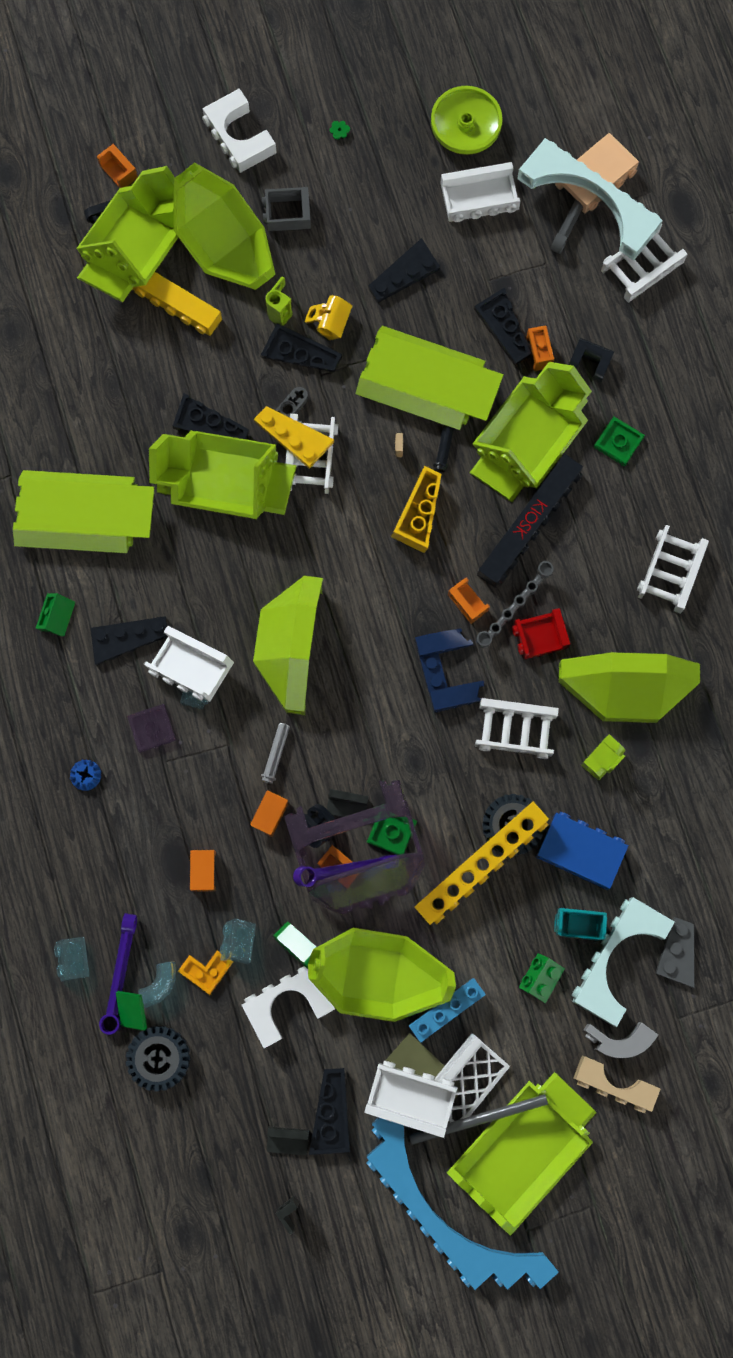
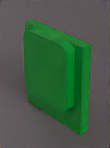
M117 991L116 998L121 1026L146 1030L147 1025L142 995Z

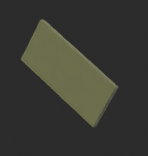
M410 1033L386 1059V1061L395 1063V1068L403 1070V1067L414 1069L415 1074L423 1076V1073H427L436 1077L444 1068V1065ZM460 1080L452 1081L455 1082L454 1086L458 1087L457 1091H461Z

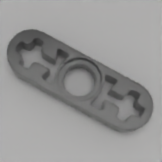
M303 387L294 388L275 411L287 417H290V414H297L308 400L306 389ZM302 393L303 399L298 398L295 405L296 394L300 395ZM285 406H291L293 408V412L290 414H285L283 412V408Z

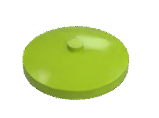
M474 86L452 88L443 93L433 106L431 113L433 134L442 146L452 152L475 154L484 151L496 141L501 131V108L496 99L481 88Z

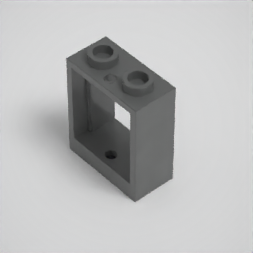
M308 187L265 189V197H262V206L266 208V213H263L264 225L267 224L268 231L311 229ZM302 201L303 218L272 220L271 202Z

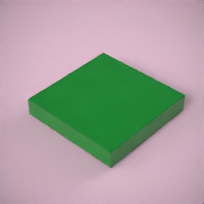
M613 416L593 448L625 467L645 435Z
M381 806L367 843L403 858L417 820Z

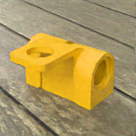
M331 295L326 304L322 303L309 308L305 322L308 324L318 321L317 331L329 340L341 338L352 305L338 296Z

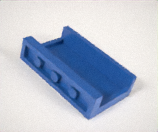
M564 812L555 813L543 843L536 854V858L609 890L629 845L624 844L625 841L619 837L614 836V838L607 836V832L599 828L595 830L589 828V824L584 821L578 820L576 822L570 819L571 816Z

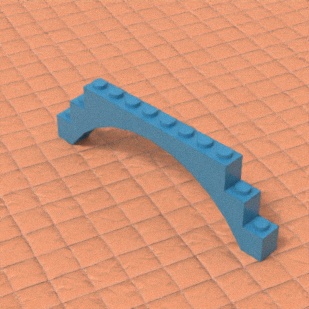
M379 1117L372 1123L374 1126L372 1129L373 1133L379 1140L383 1137L384 1141L367 1155V1165L373 1172L377 1170L381 1174L380 1180L386 1188L391 1187L394 1190L393 1196L400 1205L404 1203L407 1206V1214L413 1221L417 1219L421 1223V1231L427 1238L431 1236L434 1239V1247L440 1254L444 1252L448 1256V1264L454 1271L458 1269L461 1272L462 1276L460 1278L468 1288L472 1286L476 1290L494 1273L493 1279L500 1287L504 1285L508 1290L527 1273L525 1278L533 1287L537 1285L541 1289L558 1273V1270L543 1252L511 1253L490 1249L467 1239L449 1227L431 1209L417 1187L409 1168L405 1150L404 1125Z

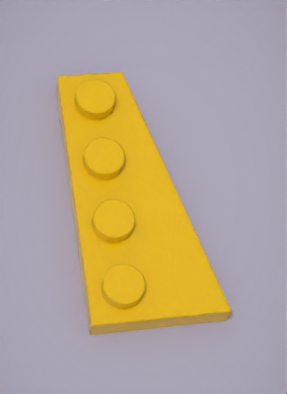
M267 406L254 418V422L309 469L334 443V439Z

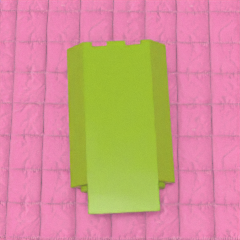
M381 326L375 337V344L371 348L366 360V367L361 373L356 390L357 395L458 430L461 429L463 424H467L469 415L487 421L504 374L485 368V360Z
M23 470L19 477L18 486H20L19 497L16 498L15 506L17 519L13 523L14 546L127 553L129 547L133 545V537H150L154 487L138 486V484H135V477Z
M555 1072L542 1086L539 1084L535 1086L528 1081L508 1104L511 1105L545 1094L548 1105L492 1121L447 1172L510 1236L593 1143L588 1137L590 1133L584 1126L597 1112Z

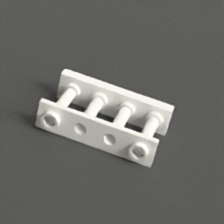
M660 229L652 239L668 256V260L664 263L660 262L645 246L641 252L654 266V270L650 273L645 272L636 260H632L621 251L614 256H608L603 261L601 272L605 273L609 269L614 272L626 286L624 299L628 303L683 264L687 257L684 249L677 253L667 245L659 235ZM625 259L640 276V280L636 283L631 282L618 267L617 263Z
M290 414V418L302 423V421L298 420V414ZM331 417V425L302 423L318 432L330 433L329 437L334 439V435H338V424H335V417ZM333 444L328 449L327 460H317L312 466L326 468V477L296 476L295 474L292 485H296V483L325 485V494H329V488H333L334 477L330 476ZM287 450L285 464L305 466Z
M666 525L657 534L656 540L658 544L644 581H640L637 591L640 592L638 598L642 599L645 592L673 602L675 605L674 611L681 614L685 609L709 541L702 538L699 543L692 544L668 535L667 532L670 526ZM664 541L691 551L694 554L692 560L686 561L662 552L661 548ZM659 558L685 568L688 571L686 577L680 578L654 568L657 559ZM653 575L679 585L682 588L680 594L674 595L648 585L651 576Z
M481 698L479 709L484 710L485 719L482 740H476L475 747H479L481 751L497 749L537 755V758L548 759V756L551 757L554 754V750L547 749L550 721L557 718L559 708ZM495 711L503 712L504 715L501 743L490 741L492 717ZM514 714H520L523 717L520 745L509 744L511 721ZM533 716L541 717V720H543L540 748L528 747L530 725Z

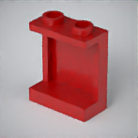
M560 608L552 610L551 613L521 621L517 619L514 622V626H512L513 634L519 640V644H517L519 654L523 655L524 660L567 649L570 646Z

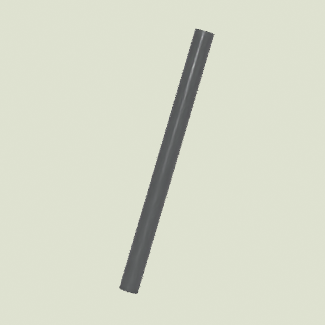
M544 1094L447 1124L445 1135L548 1105L547 1097ZM423 1131L409 1134L412 1145L439 1137Z

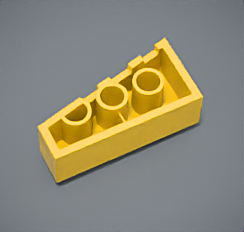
M424 466L391 538L423 553L426 552L429 545L441 473Z

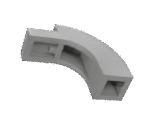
M638 1022L633 1031L621 1040L608 1038L591 1024H587L583 1029L587 1033L585 1036L593 1043L599 1042L595 1048L596 1051L615 1058H629L644 1052L658 1036L657 1033L642 1022Z

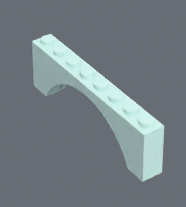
M546 138L519 169L517 179L531 189L544 184L567 183L585 188L602 199L611 209L619 226V251L632 260L636 259L660 229L663 220L656 213L650 212L642 203L633 200L627 193L617 189L613 183L603 179L599 173L593 172L583 162L577 161L570 153L563 151L554 142Z

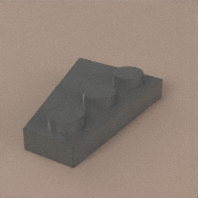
M674 917V924L668 933L655 974L694 988V924Z

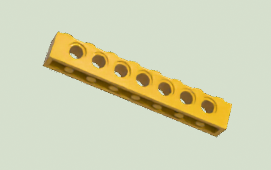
M532 801L415 905L416 910L429 925L433 922L438 924L445 917L443 913L446 910L452 911L460 904L458 900L462 896L467 898L475 891L472 888L477 883L482 885L489 878L487 874L491 870L496 872L504 865L502 861L507 856L511 859L519 852L517 847L522 843L527 845L534 838L532 834L535 831L541 832L549 825L547 823L549 818ZM523 820H532L533 828L531 830L523 829ZM515 832L519 840L516 843H510L507 840L509 833ZM499 845L503 848L504 853L502 856L498 857L493 854L492 849L494 846ZM486 859L489 867L485 870L478 867V860ZM465 872H471L474 875L472 882L467 883L464 881L463 874ZM456 885L459 888V894L456 896L450 895L448 892L449 886ZM436 898L444 901L443 908L438 909L434 906L433 902Z

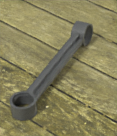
M576 199L550 249L558 254L562 253L567 239L583 209L581 203Z

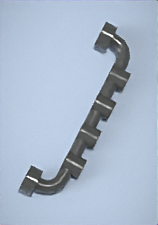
M549 561L541 562L537 570L538 575L533 581L527 583L525 590L515 597L513 604L508 609L503 610L499 620L491 624L488 632L482 631L477 635L476 642L480 647L486 648L490 646L492 638L500 634L503 625L512 620L514 613L518 608L524 606L526 599L536 593L538 585L543 579L551 576L554 570L552 563ZM528 586H533L535 589L530 590ZM520 599L523 603L519 604L516 600ZM508 613L511 617L507 618L504 614ZM496 627L498 628V631L494 632L492 628Z

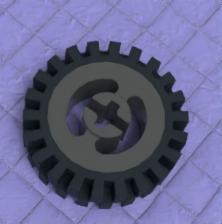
M511 794L497 798L491 803L484 814L482 823L486 841H489L500 831L499 821L504 813L509 811L515 812V815L509 816L506 819L510 822L532 800L525 798L523 795ZM525 819L527 830H531L534 826L533 821ZM544 830L541 832L535 831L532 834L534 838L527 845L522 843L517 847L519 852L515 856L527 853L533 849L541 839ZM515 832L509 833V834L507 835V840H508L510 843H516V842L519 840V838H518V839H512V838H511V834H516V833H515ZM496 845L493 847L499 853H504L501 846Z
M156 1026L140 1032L133 1038L132 1043L129 1044V1050L126 1052V1066H128L129 1070L127 1071L129 1075L131 1074L132 1080L136 1081L138 1086L144 1087L149 1091H164L181 1081L190 1065V1050L181 1034L172 1028ZM152 1044H163L171 1052V1056H169L164 1049L160 1050L159 1056L163 1057V1060L159 1062L158 1068L163 1067L167 1062L170 1063L169 1069L164 1073H154L145 1064L148 1061L151 1067H157V1060H154L153 1057L158 1054V1049L150 1054L146 1052Z

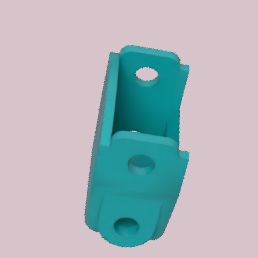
M565 908L558 909L554 921V932H556L557 936L589 940L605 939L607 913Z

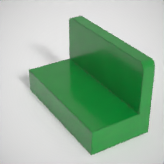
M47 593L35 629L52 632L62 637L65 636L75 601L58 593Z

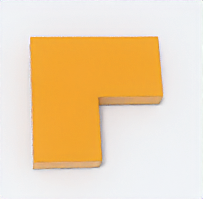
M218 950L206 966L189 955L178 972L211 995L233 964V961Z

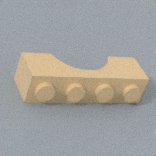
M585 1056L581 1057L573 1078L578 1080L577 1085L589 1089V1086L597 1088L596 1093L605 1097L611 1094L616 1097L615 1101L624 1105L627 1102L635 1105L634 1109L645 1113L646 1110L653 1111L660 1092V1088L641 1080H637L632 1086L627 1088H616L608 1082L604 1074V1064Z

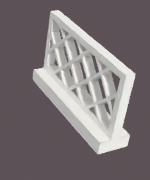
M471 1033L434 1080L440 1082L443 1079L450 1081L460 1080L461 1091H457L456 1095H461L462 1105L452 1106V1110L462 1109L463 1116L461 1119L471 1116L510 1066ZM480 1047L486 1050V1059L476 1060V1052ZM490 1062H499L503 1067L498 1073H491ZM487 1063V1074L477 1075L476 1064ZM473 1064L474 1075L463 1076L465 1065ZM488 1077L486 1088L478 1089L477 1078ZM465 1079H474V1090L464 1091ZM475 1093L474 1103L465 1105V1094ZM451 1110L450 1117H449V1120H448L449 1122H453V1121H454V1120L452 1119V1110Z

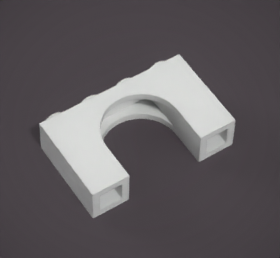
M240 88L204 107V116L202 117L207 127L210 126L212 129L211 133L214 139L219 140L221 143L220 147L223 153L228 154L230 157L229 161L232 167H236L239 173L276 154V143L267 130L247 140H236L227 134L226 130L231 122L250 112L249 103Z
M305 966L297 970L299 974L293 977L289 974L280 979L281 983L274 987L271 984L263 988V993L256 997L255 994H252L244 999L246 1003L242 1004V1007L263 1048L282 1039L271 1014L273 1001L282 992L294 990L303 994L307 998L317 1019L335 1010V1007L308 979V969Z

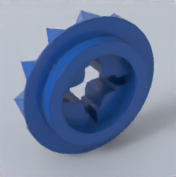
M81 760L75 763L70 770L71 782L80 790H91L100 782L101 770L91 760ZM88 768V773L93 778L86 777L85 780H82L83 777L78 772H85Z

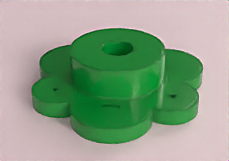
M333 121L330 128L333 138H346L347 133L350 132V127L346 125L345 121Z

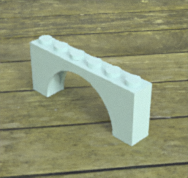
M634 897L629 898V900L625 899L620 908L622 910L621 915L614 918L610 926L613 928L611 933L606 934L605 939L601 942L603 945L600 952L596 951L591 961L594 962L592 967L585 970L581 978L584 980L580 987L577 986L572 993L574 997L573 1003L613 1027L618 1026L626 1008L616 1001L607 984L606 966L611 952L622 940L632 935H651L664 940L674 924L673 920Z

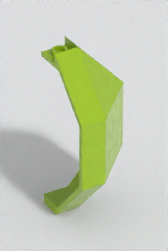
M195 162L174 178V232L206 274L255 290L275 275L265 227L234 184Z
M303 576L260 611L253 662L286 713L305 715L306 712L305 702L309 658L319 596L322 594L323 578Z
M611 652L562 659L559 663V683L602 721L657 723L700 683V664L668 654Z
M352 928L314 948L308 962V979L341 1014L396 1022L451 1001L456 989L455 973L407 936Z

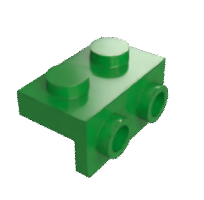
M538 953L533 959L526 975L522 978L519 988L546 1004L565 968Z

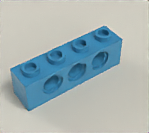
M472 978L454 991L451 1001L431 1008L408 1026L421 1043L486 994L476 980Z

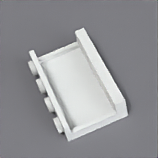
M512 162L441 174V188L449 222H461L464 219H478L481 216H495L499 213H512L519 210L521 201L517 197L512 175Z
M167 626L164 631L168 636L153 662L151 664L145 662L144 664L149 669L148 673L156 678L158 676L163 677L162 680L169 685L175 683L178 685L177 688L185 693L188 691L192 692V696L200 701L205 699L210 702L234 662L227 655Z
M384 1061L383 1064L379 1063L364 1113L444 1138L458 1087L454 1086L455 1082L443 1079L442 1082L434 1080L435 1076L423 1073V1076L415 1074L414 1069L403 1067V1070L395 1068L396 1064L389 1061Z

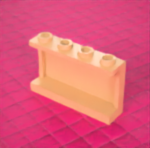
M610 133L577 159V161L583 162L593 172L599 173L607 182L613 183L617 189L624 184L628 177L632 178L637 173L639 163ZM567 183L555 184L559 190L564 187L581 203L584 214L589 210L593 211L602 200L585 188Z

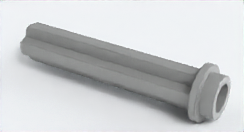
M285 723L278 725L264 774H261V781L273 784V781H276L275 774L290 728Z

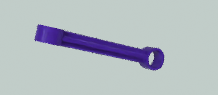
M399 855L382 856L376 859L316 869L309 866H300L294 871L293 879L298 886L311 887L318 880L382 869L399 868ZM306 869L309 873V880L304 884L301 880V874Z
M125 913L123 916L120 944L106 1015L99 1022L100 1030L104 1034H114L121 1027L120 1018L118 1017L116 992L123 991L132 939L137 926V915ZM112 1016L116 1019L117 1026L113 1031L109 1032L104 1028L103 1022L106 1017Z

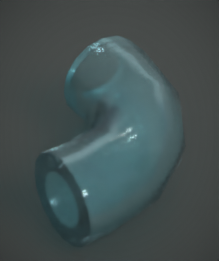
M175 961L156 964V978L150 986L139 989L138 992L142 995L144 1008L160 1003L170 994L176 981Z

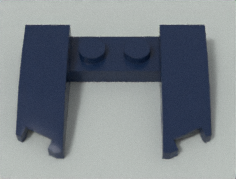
M461 628L415 637V644L434 713L481 701V698H478L477 695L479 687L484 686V681L447 687L439 654L473 646L471 639L467 641L460 634L462 632Z

